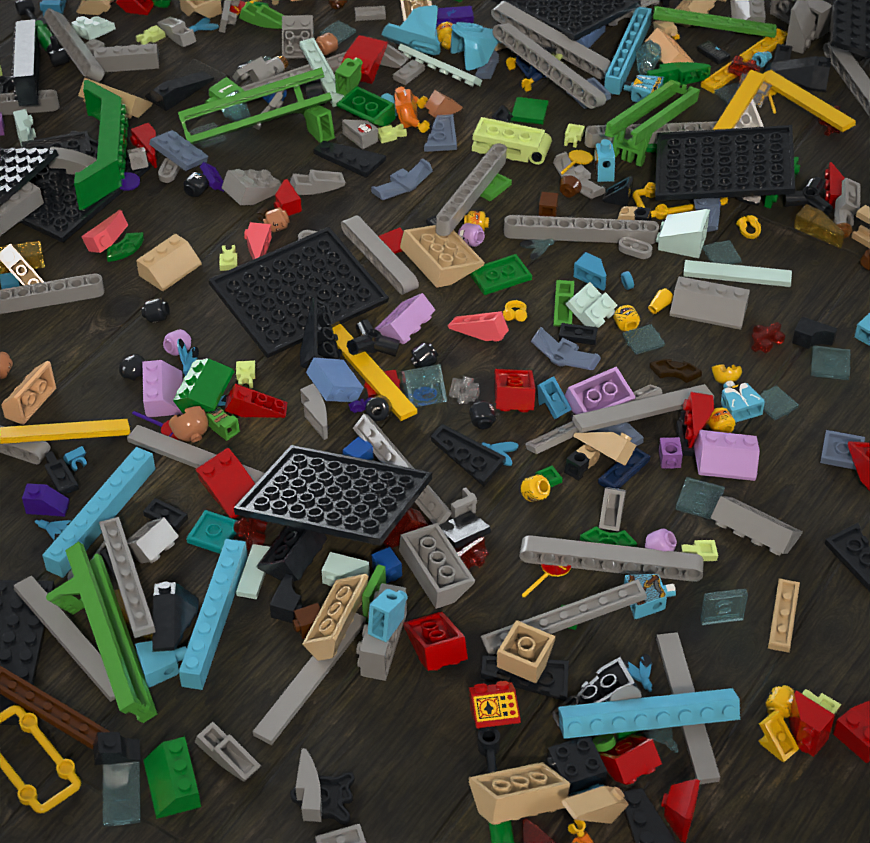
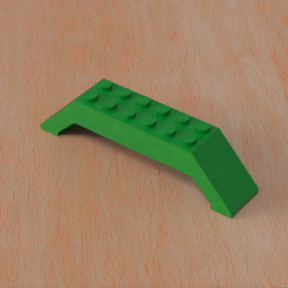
M84 80L83 92L88 116H93L100 121L97 161L82 171L75 172L74 185L79 210H84L122 186V179H125V170L123 168H126L125 158L127 157V138L125 137H128L127 127H129L128 117H125L127 113L126 104H123L122 97L90 80Z

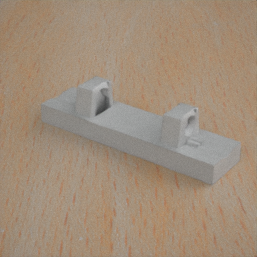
M240 0L224 1L219 32L225 33L227 24L235 25L237 14L230 12L229 9L230 5L238 6Z

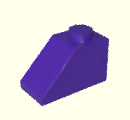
M27 483L22 497L26 514L65 517L70 502L67 497L44 484Z

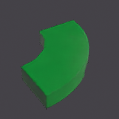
M143 232L126 233L122 241L107 248V261L121 260L136 252L143 243Z
M595 526L580 535V540L584 542L637 547V542L625 530L618 533H609Z

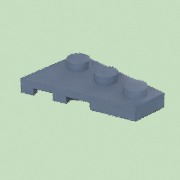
M453 114L436 116L431 134H429L428 141L425 143L424 152L457 150Z

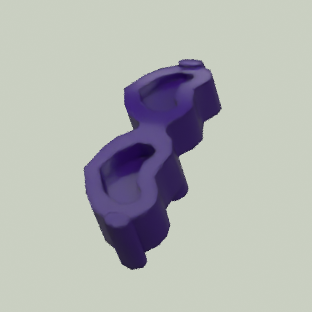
M372 397L366 401L361 399L360 401L356 400L349 403L350 410L354 413L363 412L366 410L367 402Z

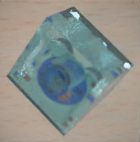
M441 364L401 371L406 397L415 407L447 401Z

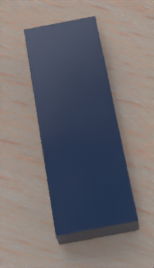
M636 447L626 465L617 462L598 479V484L604 488L619 489L650 461L651 456Z

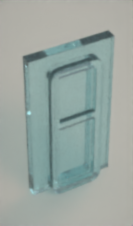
M139 761L103 765V826L140 823Z

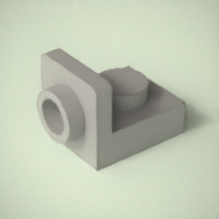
M144 147L127 150L132 170L148 167Z
M467 488L462 489V499L451 503L452 518L468 511L476 513L477 498L474 493H470Z

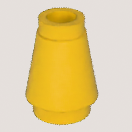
M665 288L659 290L648 306L649 311L656 314L671 304L673 294Z

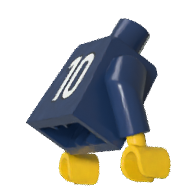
M516 55V58L509 57L506 60L509 70L515 69V63H517L527 78H531L522 80V88L525 87L526 92L531 90L533 82L536 83L541 78L547 77L519 55Z

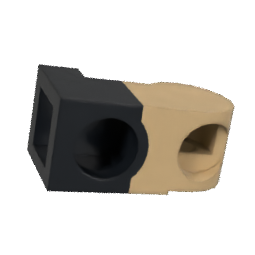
M623 207L620 210L618 219L652 221L651 208Z
M587 444L583 445L566 458L564 473L579 481L583 477L584 472L596 464L600 457V452Z

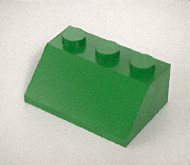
M358 86L336 103V106L383 127L388 126L396 119L394 103Z
M209 358L196 360L191 364V368L177 390L173 402L183 414L186 413L185 409L200 406L205 412L215 411L235 371Z
M185 737L162 742L143 760L156 819L201 807Z

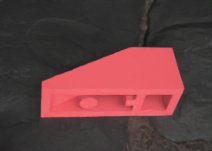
M119 210L81 237L88 251L101 253L117 240L128 226V223L122 211Z
M250 222L248 229L245 230L244 238L247 240L252 260L267 253L272 239L271 224Z
M502 311L457 316L448 325V328L484 341L493 340L494 342L502 340L509 331Z

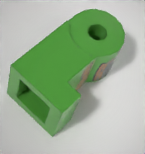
M217 406L215 411L206 413L209 421L208 426L226 441L240 432L238 418L233 415H227L220 407ZM231 428L232 431L228 433L227 429Z

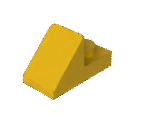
M773 711L759 723L765 734L759 740V743L780 761L785 762L799 750L779 711Z

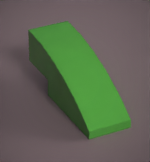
M248 1L241 9L239 18L257 26L282 29V16L285 15L264 4L258 7Z
M556 280L554 326L561 327L562 323L572 324L573 312L567 307L566 303L574 296V281Z

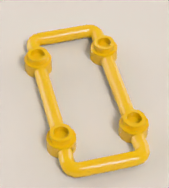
M649 182L644 189H638L633 192V199L637 207L645 208L640 196L655 197V183ZM728 197L720 199L721 206L727 204ZM659 204L655 210L651 211V217L666 219L667 215L694 211L696 209L694 204L667 208L665 204Z
M13 705L0 713V723L16 714L20 718L19 724L24 732L32 733L56 763L58 776L62 779H69L72 783L43 804H40L37 800L35 787L29 784L25 785L0 753V768L17 788L20 802L24 805H30L37 813H45L77 792L81 786V781L75 773L74 762L70 759H63L38 728L36 715L26 713L21 706Z

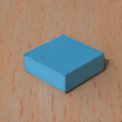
M12 272L0 274L2 289L20 286L19 280Z

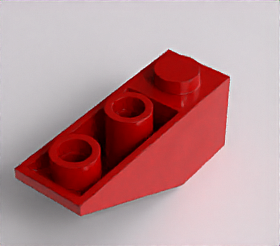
M149 123L132 128V136H130L132 144L136 145L137 148L144 147L147 162L156 168L157 150L149 145L150 139L156 137V131Z
M830 162L829 168L825 169L824 179H827L825 180V201H828L835 208V201L842 194V181L845 178L834 164Z
M234 384L226 397L225 411L240 417L285 418L287 402Z
M690 392L688 399L684 400L683 410L686 411L684 424L687 425L685 438L688 440L689 448H692L700 430H704L713 414V395Z

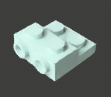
M99 16L92 17L91 20L86 17H78L76 21L71 22L76 33L87 40L95 39L116 29L114 23Z
M26 109L13 112L20 143L34 140L36 133L34 128H31V125H33L32 116L27 114Z
M591 282L566 303L567 307L585 326H596L598 328L606 322L603 318L607 317L609 319L615 313L614 308L618 306L606 292L602 295Z

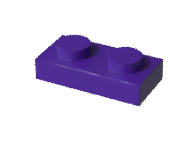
M203 162L200 168L203 171V175L208 179L209 186L214 190L219 189L224 192L222 189L224 180L217 169Z

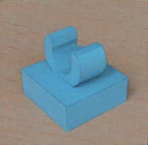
M82 446L66 453L63 457L67 466L71 464L73 471L78 469L75 464L76 462H81L83 467L87 465V461L84 458L86 452Z

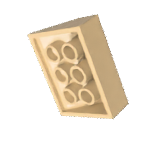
M436 225L404 230L400 248L436 288L452 285L484 266L485 262L454 230L447 236L438 235L436 233Z

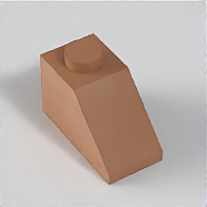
M434 90L425 104V107L429 109L428 113L435 118L437 115L454 114L463 108L456 101Z

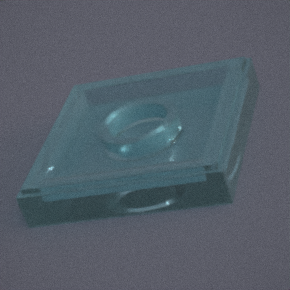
M813 346L811 376L849 380L850 350Z
M686 477L675 510L712 519L711 516L720 496L724 494L725 487Z
M737 589L705 593L700 619L702 625L743 620L748 598L747 590Z

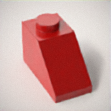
M288 179L284 180L275 194L276 202H274V207L286 210L288 216L302 212L301 198Z

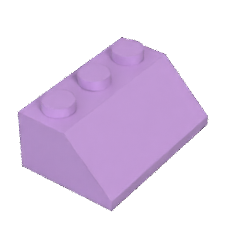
M421 293L399 304L375 329L380 331L383 336L400 340V343L403 345L410 340L411 334L421 329L420 325L422 323L424 324L432 318L431 314L435 309L425 295Z
M162 360L143 362V403L147 417L183 414L173 402L177 390L183 382V373Z
M617 367L568 387L565 394L572 412L576 415L627 403L636 398Z
M700 430L694 443L699 475L756 480L760 452L757 436Z

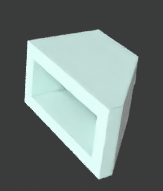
M332 552L329 553L321 570L322 582L332 587L335 581L362 574H367L368 577L370 575L368 561Z

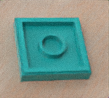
M205 510L187 536V543L221 554L225 539L233 540L241 527V521Z

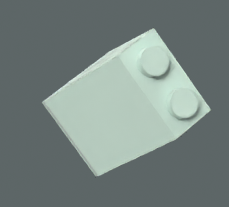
M704 209L667 215L665 222L662 221L661 233L658 232L657 234L658 250L699 258L707 236L710 210Z

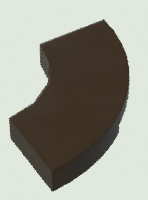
M661 359L650 362V368L660 379L676 377L688 383L702 376V371L699 368L685 361L682 363L672 361V359Z

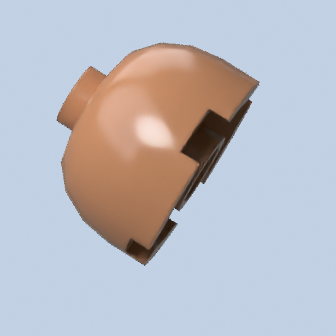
M200 406L185 409V414L179 417L174 415L170 419L168 424L175 437L179 440L197 442L202 439V436L207 431L209 421L204 409L202 410Z

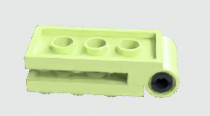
M481 117L473 134L474 143L472 151L486 154L494 144L500 143L507 146L506 158L527 163L530 160L533 164H542L552 139L542 129Z

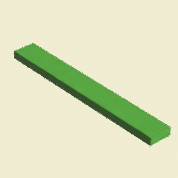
M658 6L654 7L653 19L773 38L776 37L777 33L776 24Z

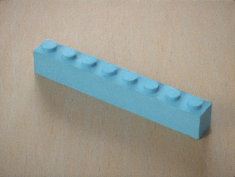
M636 8L606 73L604 87L611 94L620 95L651 25L652 9Z
M138 447L130 453L45 551L43 559L47 571L62 578L69 572L71 566L65 550L77 542L84 545L85 551L102 533L99 522L114 518L155 470L153 453Z
M225 539L179 670L182 687L203 690L248 558L246 542Z
M733 688L562 706L558 707L559 727L565 739L740 720V699Z

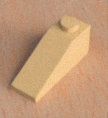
M614 432L575 433L573 437L623 465L627 464L637 446L630 442L632 438L624 433H621L620 436Z
M609 786L598 787L565 798L561 802L574 820L610 824L629 805L624 799V793L619 788Z

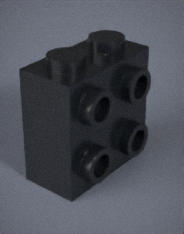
M584 736L548 748V756L545 758L546 765L570 782L568 794L589 789L596 784L602 785L606 783L607 769L591 736Z

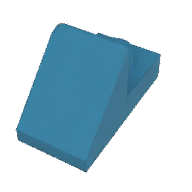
M554 376L537 385L539 405L546 403L554 419L572 410Z

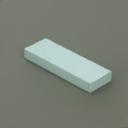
M252 545L236 591L237 596L257 599L266 573L259 570L256 566L270 547Z

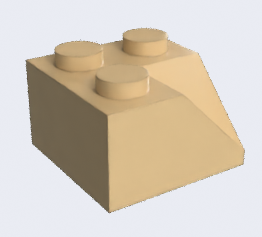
M180 0L181 10L188 17L196 13L207 18H213L222 14L221 0Z
M516 620L497 651V667L536 683L546 667L555 636Z

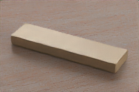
M779 579L768 649L784 652L790 651L800 582Z

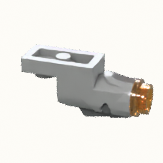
M282 55L267 61L259 57L238 69L232 77L235 81L240 79L243 81L250 77L253 82H257L281 74L288 67V62Z
M848 178L842 181V194L835 201L834 231L839 238L850 236L854 224V215L860 209V184Z

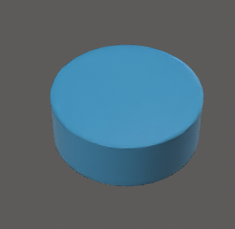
M630 272L621 273V281L624 288L627 290L634 288Z

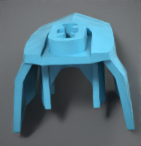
M432 5L415 8L401 26L389 23L384 27L381 35L391 42L399 45L403 44L416 51L430 55H439L441 48L436 32L438 7Z
M457 22L452 24L451 53L465 52L466 70H473L487 64L496 45L501 43L494 37L493 29L484 28L473 23Z

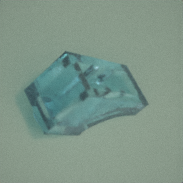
M649 39L636 50L638 72L642 75H647V71L655 69L657 62L662 58L661 47L658 43H654Z

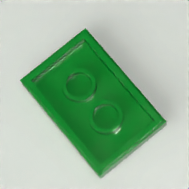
M517 254L486 263L469 274L484 295L532 280V274Z

